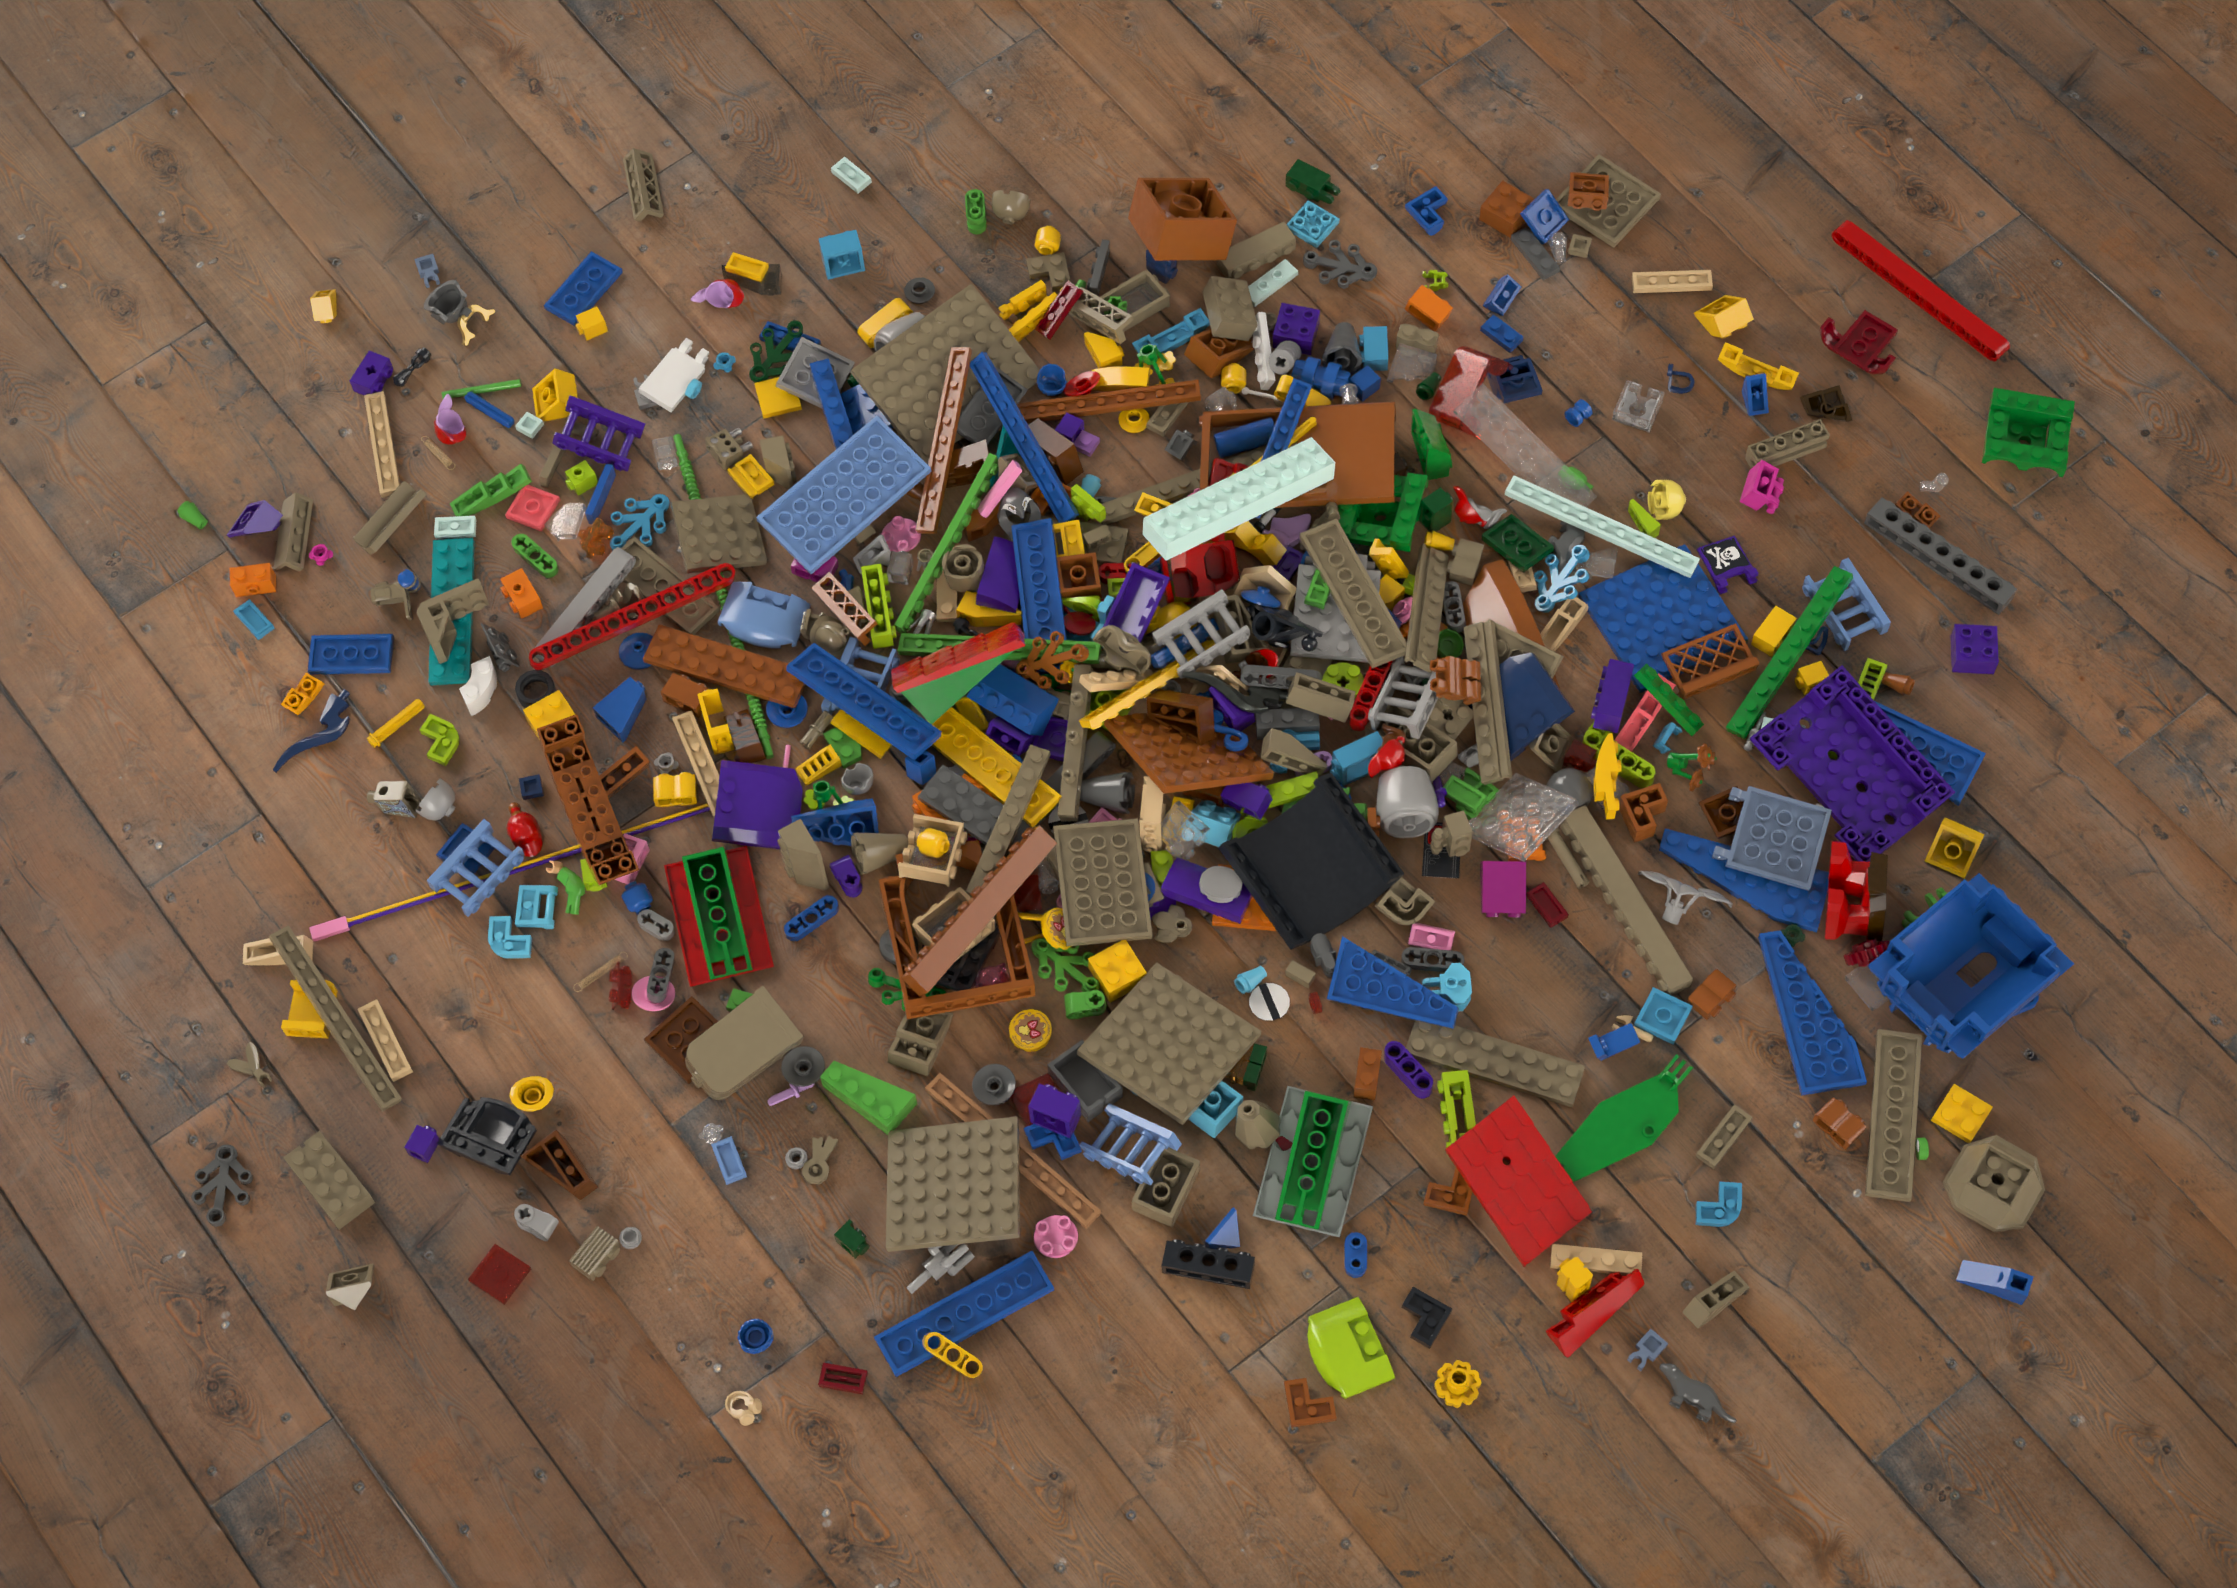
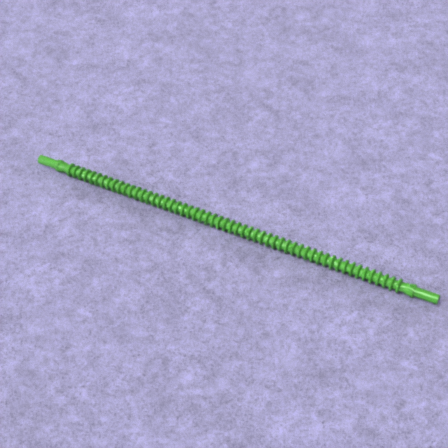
M676 434L673 438L677 449L676 454L680 461L681 474L685 481L687 494L689 495L688 498L690 500L701 499L696 479H694L695 475L693 474L691 461L688 460L687 450L684 448L681 435ZM727 587L718 590L716 593L718 601H720L721 611L728 596ZM728 630L732 647L745 650L743 641L730 635ZM745 693L766 759H771L774 755L769 741L770 735H768L766 730L768 726L765 724V716L762 714L763 709H761L760 699Z

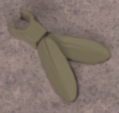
M249 1042L246 1046L248 1062L232 1059L227 1064L234 1071L254 1075L260 1086L265 1088L264 1083L261 1082L262 1079L268 1078L272 1082V1078L268 1073L260 1069L257 1047L252 1042Z

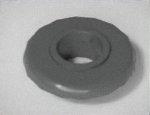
M923 277L914 278L906 284L904 294L909 301L923 304L932 299L935 294V287L929 279ZM918 287L924 288L922 292L915 291Z

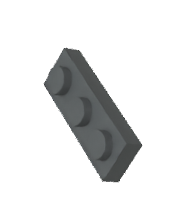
M1528 227L1511 235V241L1542 280L1559 273L1560 267Z
M1103 239L1101 246H1097L1095 258H1097V261L1092 264V278H1089L1087 282V290H1090L1091 293L1097 296L1100 293L1110 255V241Z

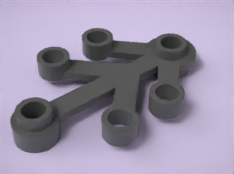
M1338 240L1330 241L1329 250L1335 254L1339 261L1319 257L1314 251H1308L1303 256V265L1308 269H1313L1318 265L1335 268L1330 272L1322 271L1319 273V282L1321 284H1328L1330 280L1339 277L1338 286L1345 289L1360 279L1365 282L1372 281L1377 275L1376 266L1365 262L1359 253L1360 248L1357 244L1349 245L1348 255L1353 257L1358 265L1350 263L1341 250V243ZM1347 272H1353V273H1354V274H1352V275L1349 276V277L1346 276V275H1343V274H1345V273H1347Z
M228 1144L220 1146L215 1153V1159L203 1169L196 1171L195 1179L197 1182L207 1184L201 1189L195 1190L191 1195L194 1203L201 1205L206 1201V1196L217 1188L214 1207L206 1215L208 1222L214 1227L221 1226L226 1221V1214L223 1211L226 1187L233 1193L239 1205L244 1206L250 1201L248 1193L241 1190L228 1175L229 1167L238 1174V1179L244 1185H248L253 1181V1175L249 1170H245L237 1161L238 1152L236 1148ZM230 1153V1156L224 1159V1155ZM220 1167L219 1174L209 1181V1174ZM201 1174H206L203 1179H199ZM244 1175H249L248 1179L242 1180ZM202 1194V1198L196 1200V1196ZM242 1195H246L243 1201H239ZM216 1216H221L220 1220L214 1221Z

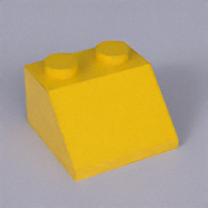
M1724 295L1694 312L1695 317L1711 336L1720 337L1721 339L1732 335L1731 332L1736 329L1745 328L1748 325L1747 323L1754 320L1746 298Z
M554 369L532 388L536 417L542 419L543 422L568 417L569 412L565 411L569 396L578 398L574 374Z
M1944 817L1925 862L1965 879L1985 834Z

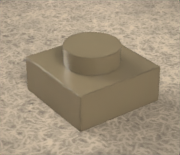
M1573 234L1568 254L1587 258L1592 238Z

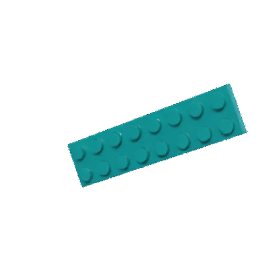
M473 538L433 540L431 598L474 580L475 541ZM473 612L466 614L463 618L452 620L457 636L448 661L439 664L431 645L429 646L428 682L430 686L467 683L470 679Z

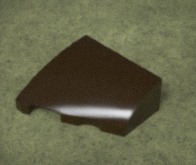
M1840 385L1800 397L1807 415L1846 422L1852 421L1848 404L1844 401Z

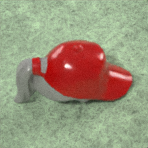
M1453 487L1459 499L1454 507V512L1460 518V522L1479 524L1485 529H1490L1497 523L1501 515L1507 512L1506 509L1502 508L1492 511L1485 506L1478 505L1472 498H1467L1466 493L1461 487Z

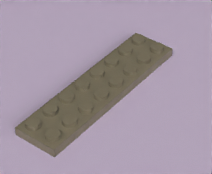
M1334 519L1300 533L1299 538L1314 565L1320 571L1324 583L1326 582L1334 601L1370 666L1375 668L1404 656L1407 643L1338 520Z
M1415 1020L1406 1049L1415 1059L1453 1071L1468 1070L1469 1076L1568 1107H1573L1585 1069V1065L1456 1025L1454 1029Z
M1882 1029L1877 1030L1865 1196L1910 1202L1912 1199L1922 1035Z

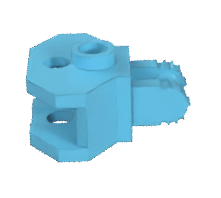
M1452 963L1444 974H1440L1439 977L1426 978L1422 981L1424 987H1439V990H1432V992L1459 1008L1458 1011H1464L1471 1001L1470 972L1461 963Z

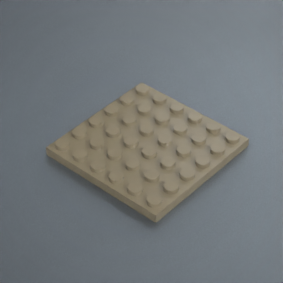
M1156 962L1077 1050V1055L1183 1125L1261 1036V1030Z
M1017 1116L891 1130L888 1133L886 1249L888 1252L1020 1238L1019 1119Z

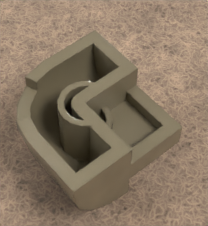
M1401 877L1380 898L1375 908L1399 925H1410L1419 921L1435 901L1420 888L1415 889Z

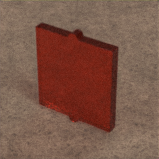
M1029 875L1013 894L1017 912L1022 911L1026 913V911L1042 910L1040 875Z

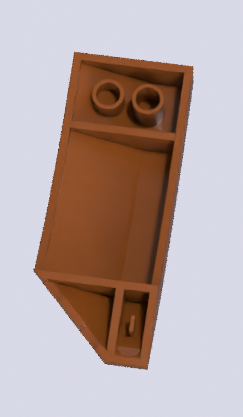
M1504 560L1484 564L1463 602L1466 626L1487 622L1491 619L1545 647L1525 598ZM1554 675L1553 681L1560 689L1556 676Z

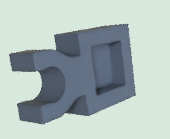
M430 254L414 259L420 278H424L426 288H430L429 282L431 280H435L436 284L439 285L440 281L437 275L439 270L434 255Z
M1650 1329L1636 1344L1635 1348L1639 1351L1633 1352L1627 1361L1631 1363L1633 1359H1639L1641 1364L1638 1365L1637 1369L1641 1372L1645 1367L1646 1360L1650 1359L1653 1362L1668 1346V1343Z

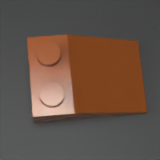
M1209 329L1191 337L1184 355L1207 376L1213 378L1221 375L1222 369L1231 363H1238L1255 348H1253L1250 339L1249 341L1213 337L1212 331Z

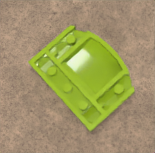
M1359 1297L1308 1317L1307 1339L1313 1362L1324 1381L1331 1388L1333 1387L1342 1393L1341 1397L1346 1399L1395 1379L1387 1354H1385L1368 1313Z

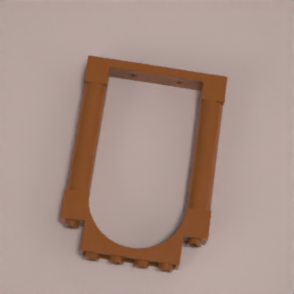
M979 840L966 841L965 845L961 844L960 862L956 861L955 866L975 872L982 856ZM950 844L949 850L940 858H933L917 851L913 865L928 868L947 865L952 845ZM903 853L896 854L898 876H887L879 879V888L899 976L906 1018L912 1019L1034 997L1035 983L1014 895L1009 898L995 915L1010 982L926 997L925 994L919 996L902 979V976L906 973L904 970L906 966L918 958L905 902L906 891L914 878H899L898 864L899 862L903 863Z

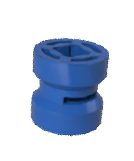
M1579 399L1573 408L1570 407L1565 411L1564 415L1572 426L1578 427L1583 423V419H1587L1593 414V411L1586 401Z

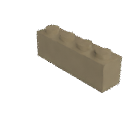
M1282 222L1231 246L1227 259L1217 260V266L1225 278L1238 279L1249 271H1254L1266 263L1275 261L1278 257L1290 254L1296 248V238L1286 223Z

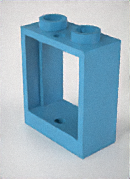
M1378 731L1333 751L1331 760L1332 770H1330V773L1333 774L1340 784L1345 786L1369 775L1368 765L1377 754V749L1383 742Z

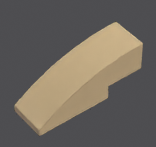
M1576 597L1571 600L1567 599L1562 607L1557 609L1540 634L1546 648L1555 651L1564 642L1588 611V604Z
M305 935L296 936L312 960L313 940ZM269 938L244 944V965L286 964Z

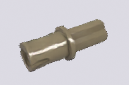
M823 711L815 723L810 724V729L799 741L800 744H805L803 747L810 750L818 737L823 736V731L833 719L832 715Z

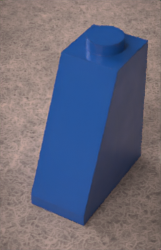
M631 677L592 707L596 718L622 743L626 741L647 700L644 692L646 689L640 681L635 682Z

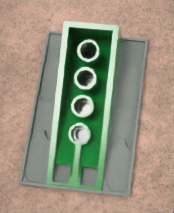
M1287 1086L1279 1116L1280 1136L1285 1137L1293 1144L1289 1150L1282 1151L1276 1140L1272 1143L1253 1216L1340 1237L1373 1106Z

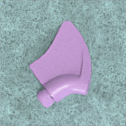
M1303 514L1292 518L1273 517L1270 531L1263 530L1262 534L1273 533L1285 548L1288 546L1292 548L1299 543L1300 533L1309 529L1311 515Z

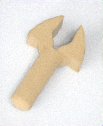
M1623 1015L1616 1017V1021L1624 1025L1632 1024L1633 1016ZM1615 1024L1612 1026L1613 1030L1620 1028ZM1633 1026L1640 1039L1649 1043L1653 1040V1034Z

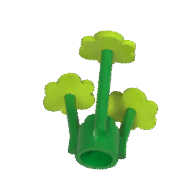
M818 781L813 784V790L809 789L806 791L804 803L808 804L811 810H816L817 808L819 810L823 809L825 802L830 800L831 795L835 798L833 801L834 806L854 800L846 795L840 798L835 786H830L827 781Z

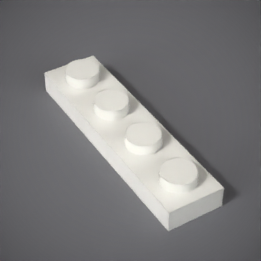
M1258 312L1256 314L1258 326L1253 333L1252 345L1256 353L1257 380L1260 382L1261 390L1268 391L1276 380L1275 374L1269 366V357L1272 353L1266 313Z

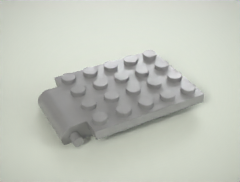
M1357 554L1379 593L1381 571H1375V562L1367 561L1368 555ZM1306 556L1305 564L1309 565L1299 564L1294 615L1299 618V621L1320 630L1323 635L1322 637L1316 636L1317 647L1310 652L1305 651L1301 645L1302 639L1308 636V634L1293 639L1291 641L1290 656L1368 662L1331 593L1324 610L1304 604L1317 569L1311 557Z

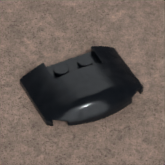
M957 909L953 911L950 916L935 925L928 935L932 938L939 930L942 932L946 927L944 923L951 916L955 917L959 911ZM995 923V930L952 964L936 983L937 985L954 991L975 987L977 979L998 940L999 929L997 923Z
M480 1097V1100L471 1102L470 1098H466L459 1106L437 1144L459 1157L463 1156L489 1167L497 1173L511 1175L521 1158L520 1156L525 1152L537 1130L529 1118L513 1105L493 1098Z

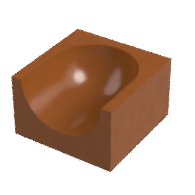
M1138 178L1128 216L1129 221L1155 261L1226 260L1237 223L1236 217L1209 178Z

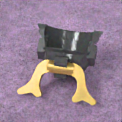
M449 280L438 286L427 297L424 309L432 313L431 316L443 325L445 322H457L463 337L462 345L467 346L470 339L475 337L466 328V324L472 318V315L478 312L483 321H488L489 316L495 313V310H485L479 305L467 306V301L465 300L467 294L460 289L457 280Z

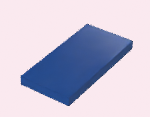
M591 251L544 304V308L575 326L578 323L576 315L591 309L623 273L622 268Z
M393 634L311 635L308 673L310 675L391 673L394 636Z

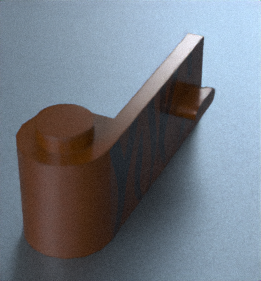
M745 709L724 716L736 752H733L735 762L753 764L765 760L761 743L748 710Z

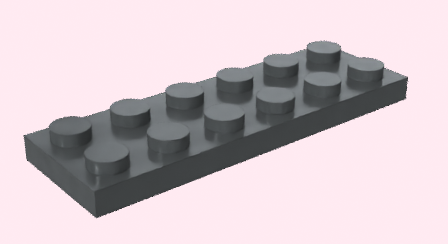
M944 765L940 767L918 795V800L946 819L964 823V831L985 845L1004 806ZM1023 819L1011 846L1016 842H1020L1023 839L1021 836L1023 832L1031 827Z

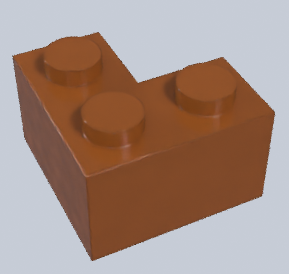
M1660 783L1620 796L1619 811L1634 843L1653 837L1657 826L1653 816L1666 811L1668 799Z

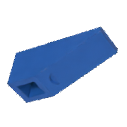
M1963 1260L1956 1281L2022 1305L2028 1297L2034 1276L2012 1268Z

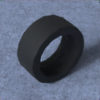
M531 670L519 677L516 682L515 691L520 704L527 708L556 692L552 677L542 670ZM533 682H544L548 687L545 695L537 699L527 698L524 695V690Z

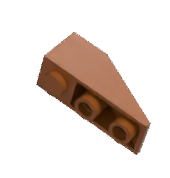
M1001 500L987 518L980 515L978 509H974L969 525L963 529L968 542L988 535L999 523L997 514Z

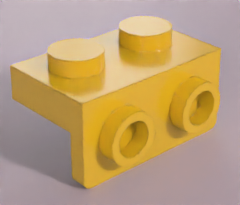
M1374 539L1369 555L1384 576L1387 574L1393 579L1407 578L1409 570L1393 547H1384L1380 539Z

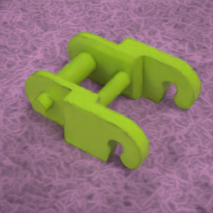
M1429 270L1428 274H1426V271L1422 272L1424 278L1434 279V284L1429 285L1432 291L1445 289L1449 286L1445 282V278L1448 276L1446 272H1438V270Z

